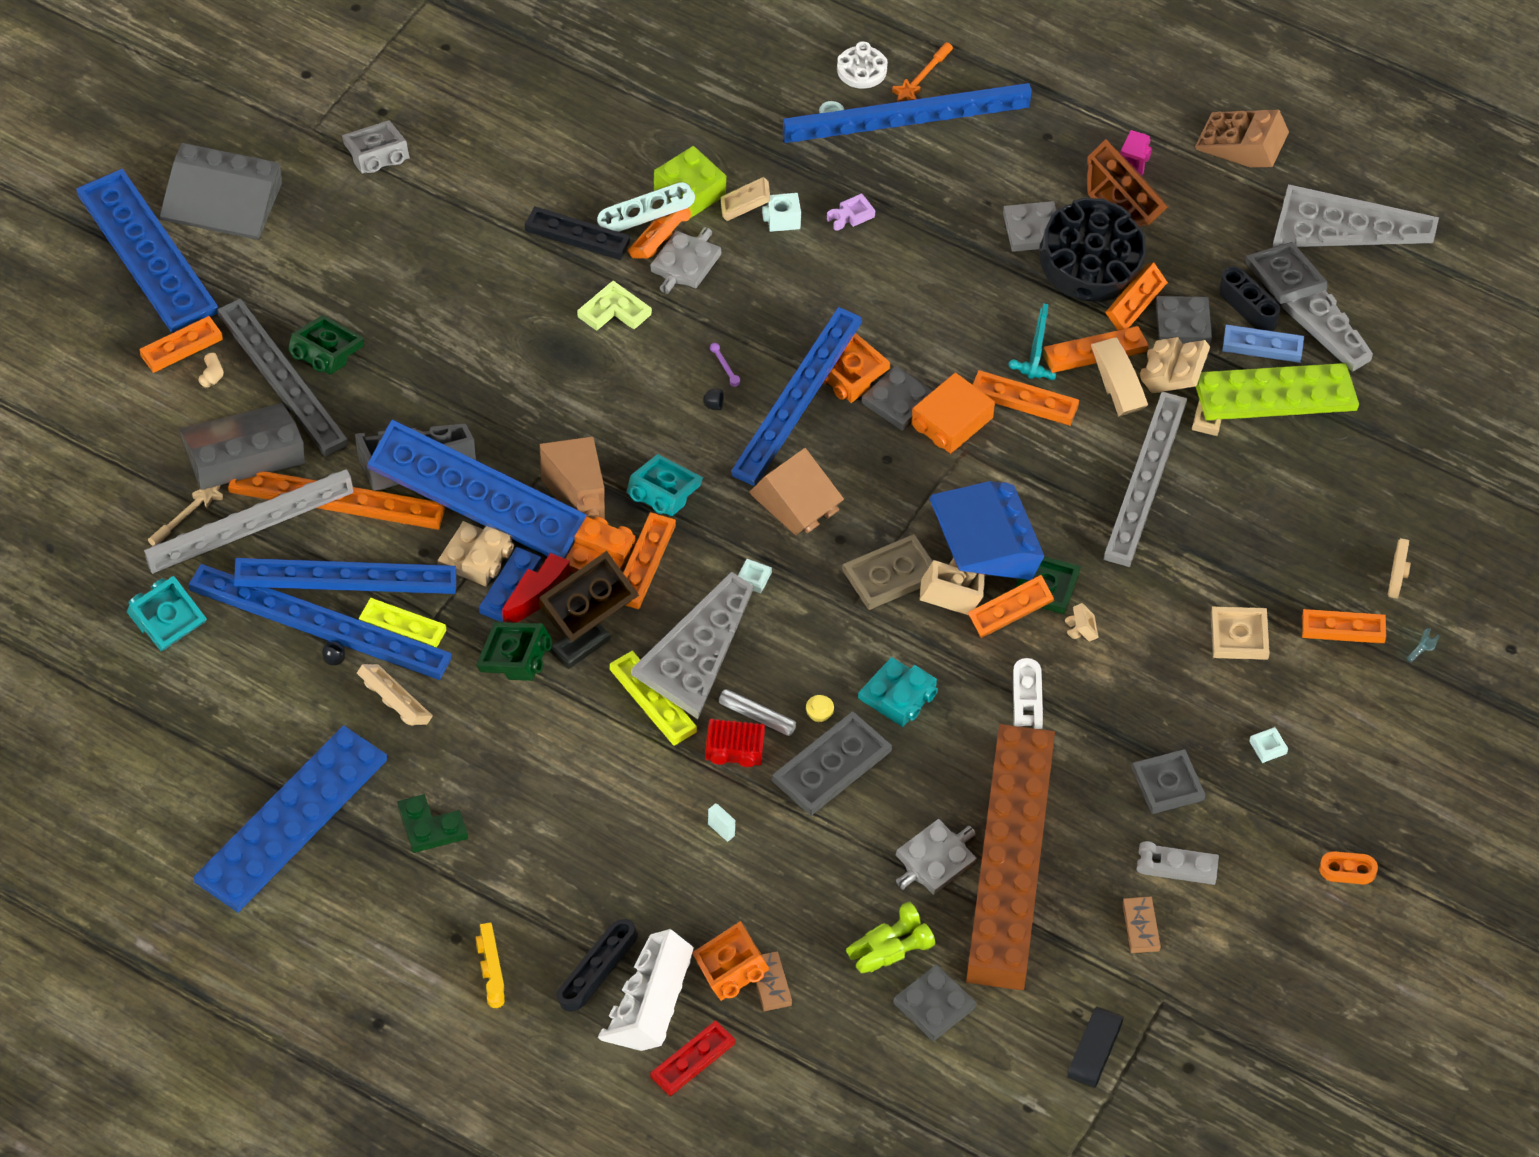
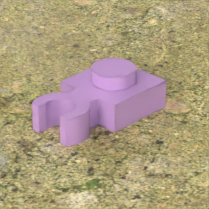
M863 194L841 202L840 209H832L827 212V221L837 219L834 221V230L842 229L845 223L848 222L854 227L875 217L874 208Z

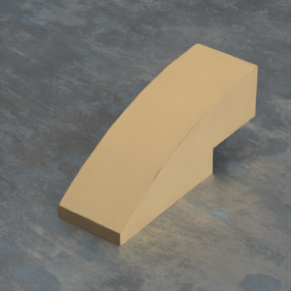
M1117 337L1092 344L1091 347L1107 395L1111 394L1118 417L1141 411L1147 407L1148 403L1139 379Z

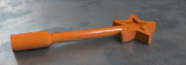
M945 42L934 54L930 63L910 84L905 79L903 86L892 87V92L899 95L897 102L917 99L915 95L920 93L921 89L917 85L938 62H941L951 52L953 47L950 43Z

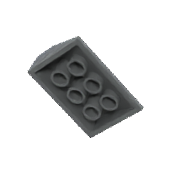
M181 143L173 162L160 213V220L259 240L282 185L280 163Z
M283 403L179 429L200 490L227 484L233 479L239 481L257 476L256 473L263 471L274 472L305 464L303 441L296 423Z

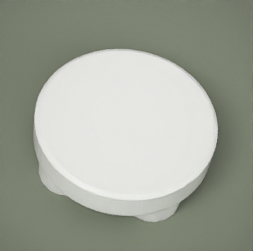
M859 42L855 47L845 50L838 56L837 73L840 79L851 87L871 88L880 84L886 77L888 61L880 51L872 48L869 43Z

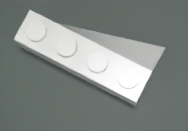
M671 929L651 934L634 966L637 969L636 974L629 981H626L622 989L626 994L620 1006H613L609 1014L612 1021L607 1030H601L598 1038L604 1042L640 1051L662 1046L666 1038L670 1019L674 1013L678 994L682 989L686 970L690 965V958L694 947Z

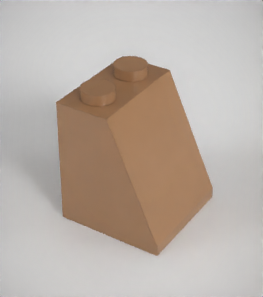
M586 437L540 444L541 481L556 499L586 514V517L591 519L601 517L605 519L604 484L594 438Z
M806 448L767 474L749 491L761 505L796 536L803 530L807 534L820 525L817 520L825 516L826 519L832 517L840 510L837 506L844 500Z

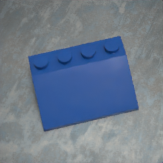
M988 481L931 495V504L959 571L1026 580L1033 579L1044 558V553L1014 484Z

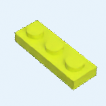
M370 598L359 617L360 621L436 648L446 632V625L373 598Z

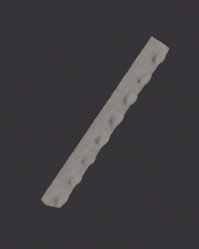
M1161 392L1106 548L1104 560L1130 567L1183 416L1187 398Z
M347 469L338 473H332L326 478L313 483H307L301 488L288 493H282L278 497L266 502L257 503L244 511L230 514L224 519L205 524L199 529L180 534L176 538L164 543L155 544L151 548L144 550L148 567L153 574L352 494L354 491L351 476Z

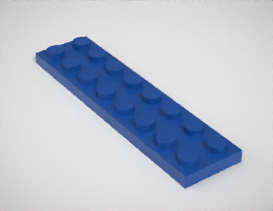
M123 169L76 188L78 197L171 333L205 317L218 314L217 304Z
M391 420L367 464L368 469L484 526L511 535V539L546 556L552 553L565 559L574 542V536L587 516L394 420Z
M343 725L193 876L194 883L238 913L387 761V754Z

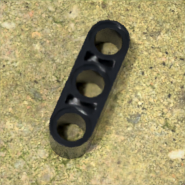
M1233 266L1223 270L1219 288L1221 297L1255 329L1274 331L1277 327L1280 313L1279 304L1242 269Z
M1098 1006L1095 1007L1067 1075L1068 1079L1096 1088L1120 1032L1124 1016Z

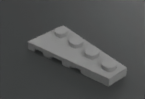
M1326 290L1282 304L1281 307L1336 358L1342 363H1346L1347 368L1352 372L1371 361L1373 353L1358 331L1353 330L1349 325V318L1345 312H1340L1336 306V299L1332 294H1328Z

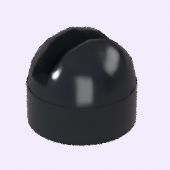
M711 389L707 391L703 397L704 405L708 409L721 411L724 403L723 390Z
M338 641L326 643L322 651L323 660L329 665H339L345 659V650L342 644Z

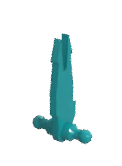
M1044 303L1037 320L1030 362L1024 361L1021 363L1012 359L1008 365L1012 370H1020L1029 379L1045 377L1048 380H1054L1056 373H1052L1051 370H1045L1043 366L1038 365L1048 314V304Z

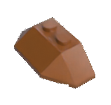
M1107 139L1087 157V164L1089 165L1087 183L1090 198L1105 199L1122 206L1131 214L1130 218L1136 222L1137 226L1150 225L1168 208L1159 194Z

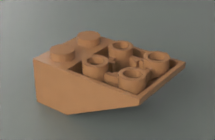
M1280 110L1212 112L1195 148L1196 150L1250 168L1273 167L1289 131Z

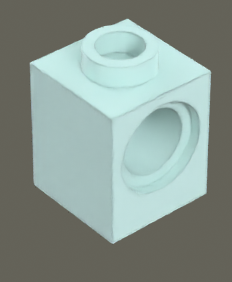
M798 193L770 195V202L767 203V206L762 207L763 221H768L770 232L800 229L801 209Z

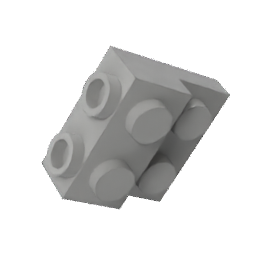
M390 120L342 135L343 143L352 154L353 162L361 173L377 172L381 167L398 165L410 158L406 140Z

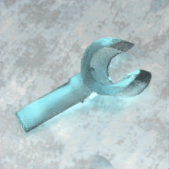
M1425 629L1420 644L1407 657V660L1412 662L1425 650H1433L1437 645L1439 635L1434 639L1429 638L1431 629Z

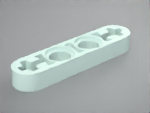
M683 182L605 208L599 213L597 222L601 227L620 232L690 207L695 200V194L688 184ZM685 192L683 194V198L679 199L681 197V193ZM656 200H664V203L660 208H652V205ZM640 208L637 216L628 217L631 209ZM613 217V219L611 220L612 223L607 224L609 223V218Z

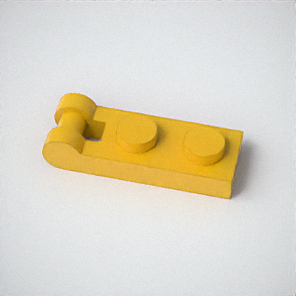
M492 923L480 924L481 936H476L478 954L484 953L485 958L484 961H480L482 976L489 979L486 984L487 1003L492 1008H499L504 1004V983Z

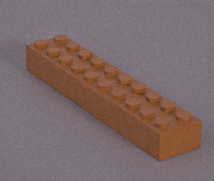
M999 724L966 983L1024 990L1055 731Z

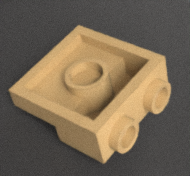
M1178 337L1156 341L1154 347L1147 352L1148 364L1146 368L1141 369L1140 377L1142 382L1152 394L1197 386L1210 346L1206 340L1183 344Z
M463 521L439 557L438 565L456 566V575L487 587L490 580L498 576L504 558L508 559L513 551L514 544L511 543V535L488 526L481 529Z

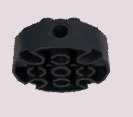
M1097 198L1074 200L1072 204L1059 208L1051 215L1039 246L1040 264L1048 280L1067 296L1081 301L1103 302L1119 297L1138 275L1146 255L1145 235L1141 227H1138L1136 222L1130 218L1131 214L1115 203Z

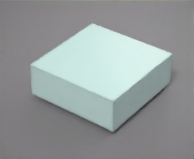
M746 559L738 576L753 585V591L761 593L772 573V568Z
M1276 727L1250 736L1249 742L1262 763L1283 756L1288 752V747Z
M715 803L708 809V825L728 842L735 836V819Z

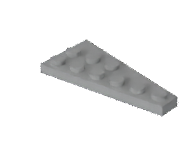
M1288 184L1272 247L1293 242L1297 247L1433 243L1439 217Z
M731 572L632 668L631 675L698 719L751 597L753 585Z

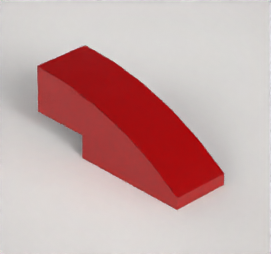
M550 553L538 573L527 569L502 609L503 622L517 623L541 608L538 605L539 597L570 576V561Z

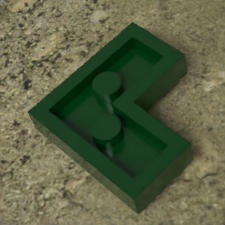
M425 794L397 801L398 810L413 853L468 839V833L460 810L432 817Z

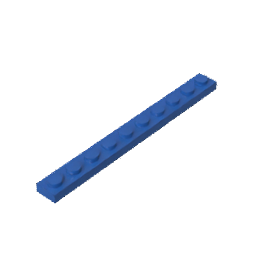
M1026 83L783 119V139L785 143L799 142L802 140L923 124L1001 111L1019 110L1030 107L1032 90L1030 84Z
M203 564L199 566L189 583V590L317 637L329 641H338L342 646L437 680L442 678L451 661L450 652L268 587L234 586V575Z

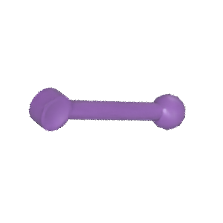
M712 343L710 351L716 354L730 377V385L733 387L740 384V377L733 374L719 351V344Z

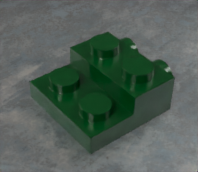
M321 315L292 333L288 351L291 352L295 359L304 360L312 364L316 371L331 375L346 365L349 355L363 347L365 338L330 318Z
M494 622L476 666L480 672L505 673L508 680L533 681L535 674L541 673L543 669L542 657L545 651H550L552 638L543 623Z

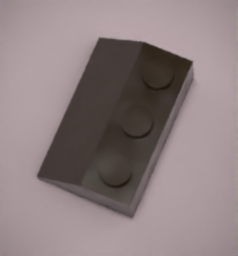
M606 551L539 597L538 605L554 627L572 643L637 598L639 594Z

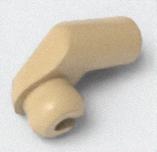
M209 353L204 358L207 368L198 379L204 388L210 387L211 384L215 385L223 377V368L215 353Z

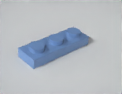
M1226 325L1222 351L1300 363L1304 336Z

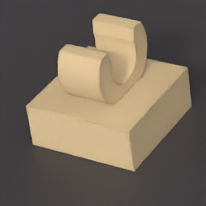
M1083 603L1074 606V615L1067 617L1065 622L1070 627H1075L1068 630L1067 634L1072 639H1077L1083 635L1089 642L1099 638L1095 615Z

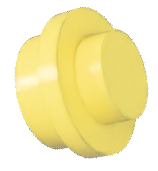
M816 695L807 701L806 712L812 720L824 722L832 716L834 704L827 696Z

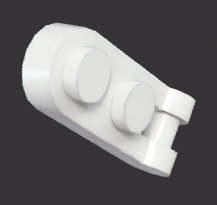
M1024 658L1017 661L1014 665V726H1033L1034 729H1042L1041 667L1033 659ZM1023 710H1032L1033 715H1023Z

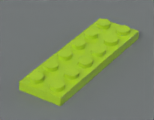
M1346 363L1201 372L1197 386H1195L1205 420L1357 411L1359 406Z

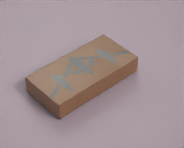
M1152 897L1123 899L1122 904L1131 953L1160 951V940Z
M778 951L762 954L770 970L764 973V977L760 981L755 982L763 1011L792 1006V998Z

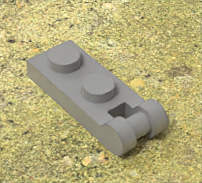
M1147 841L1140 843L1139 855L1141 859L1137 861V871L1139 873L1215 885L1219 855L1161 847ZM1152 859H1158L1160 863H1154Z

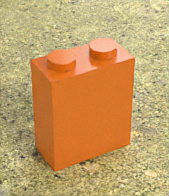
M955 372L913 407L911 425L919 433H923L933 440L936 446L945 449L951 454L993 418L995 401Z

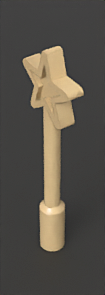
M220 485L193 492V499L196 500L169 524L163 525L148 539L149 543L152 546L161 543L171 534V530L201 503L204 502L205 507H209L212 500H223V494L218 491Z

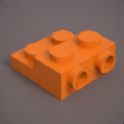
M855 333L822 384L828 383L833 387L837 398L840 400L846 398L852 403L870 389L872 381L890 369V362Z
M586 517L574 536L575 543L565 559L570 561V572L575 573L607 551L622 571L634 550L635 535L627 527L620 526L617 529L609 526L608 522L601 517H594V519Z
M741 921L692 952L709 985L721 1001L725 998L737 996L740 988L750 982L760 981L764 977V973L770 970Z

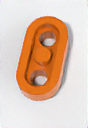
M1334 851L1326 853L1322 857L1319 866L1320 874L1326 880L1352 884L1371 883L1375 879L1378 870L1377 862L1369 855ZM1329 868H1335V869H1337L1338 871H1333V870H1331V869H1329ZM1362 870L1366 872V874L1359 873L1358 871Z

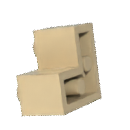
M954 558L949 565L933 560L921 579L920 601L968 615V612L974 610L983 598L985 574L959 571Z

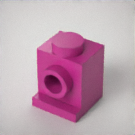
M1131 130L1120 154L1140 175H1143L1145 162H1148L1152 148L1149 147L1150 136Z

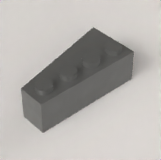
M466 423L433 426L429 431L424 432L412 428L476 460L474 439ZM380 431L378 436L365 437V433L355 434L358 459L373 491L399 484L367 468V464L385 431Z

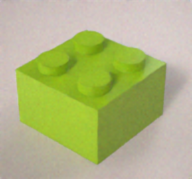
M694 146L654 170V191L682 182L690 186L695 194L693 204L688 207L691 211L690 218L719 201L720 197L726 195V175ZM685 192L681 193V197L679 199L683 198V194Z

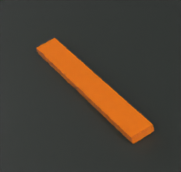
M263 471L256 473L257 476L247 479L231 480L228 490L229 493L271 500L282 493L291 492L317 480ZM353 487L354 493L317 507L324 510L437 530L440 528L445 512V506L435 501Z

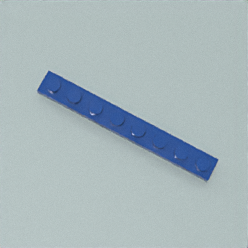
M840 307L837 308L731 470L733 477L752 486L757 485L862 324L860 316Z
M235 558L234 586L456 594V566Z

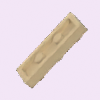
M378 664L361 665L357 674L364 680L365 686L376 691L382 697L384 704L394 708L401 715L402 721L411 726L427 725L433 715Z

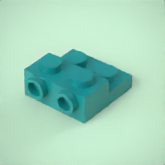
M657 454L630 475L626 493L634 501L645 502L652 506L657 513L668 514L672 517L685 506L687 497L701 486L703 477Z
M174 576L168 580L161 578L151 586L152 590L145 595L141 592L134 596L128 602L130 605L126 611L142 633L146 632L161 652L207 620Z
M891 657L858 692V699L903 728L909 720L913 721L916 719L926 701L929 703L934 699L938 691L936 688L937 679L916 665L910 669Z

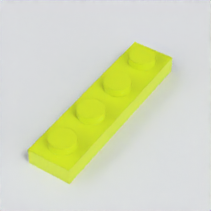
M633 650L610 663V671L673 746L697 733V726L682 708L631 675L632 668L640 661Z

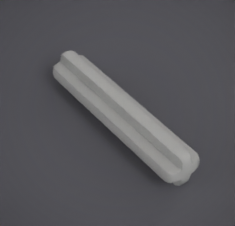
M724 689L719 697L721 705L763 723L787 736L792 735L796 728L795 720L733 691Z

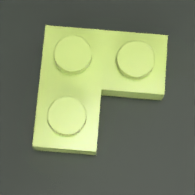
M614 281L609 283L577 310L578 318L596 331L614 316L632 329H635L652 313L651 307Z

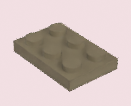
M915 534L844 563L842 571L868 610H871L920 589L921 579L933 561Z

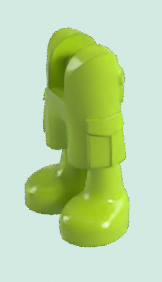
M911 902L902 904L899 910L900 919L893 926L890 927L888 924L883 923L868 931L864 937L855 941L846 949L851 960L862 957L856 963V968L860 973L873 972L882 966L885 967L905 958V952L915 949L929 950L935 946V938L927 924L923 923L920 925L918 912ZM911 934L909 937L901 941L898 939L901 936Z

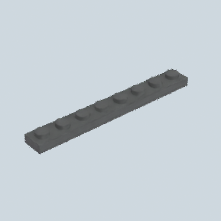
M241 298L219 308L218 316L324 457L348 446V439Z

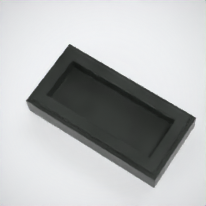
M598 624L572 643L566 637L562 638L552 645L550 652L569 670L610 640V633Z

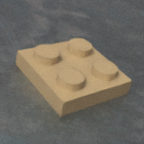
M1212 607L1213 658L1268 660L1267 608Z

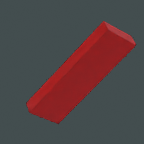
M715 1020L651 1071L650 1078L671 1097L734 1046L735 1038Z

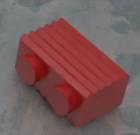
M710 719L705 760L718 765L725 764L726 762L739 763L743 767L761 765L765 725L763 723L759 725L758 723L753 724L751 722L742 723L740 721L731 722L729 720Z

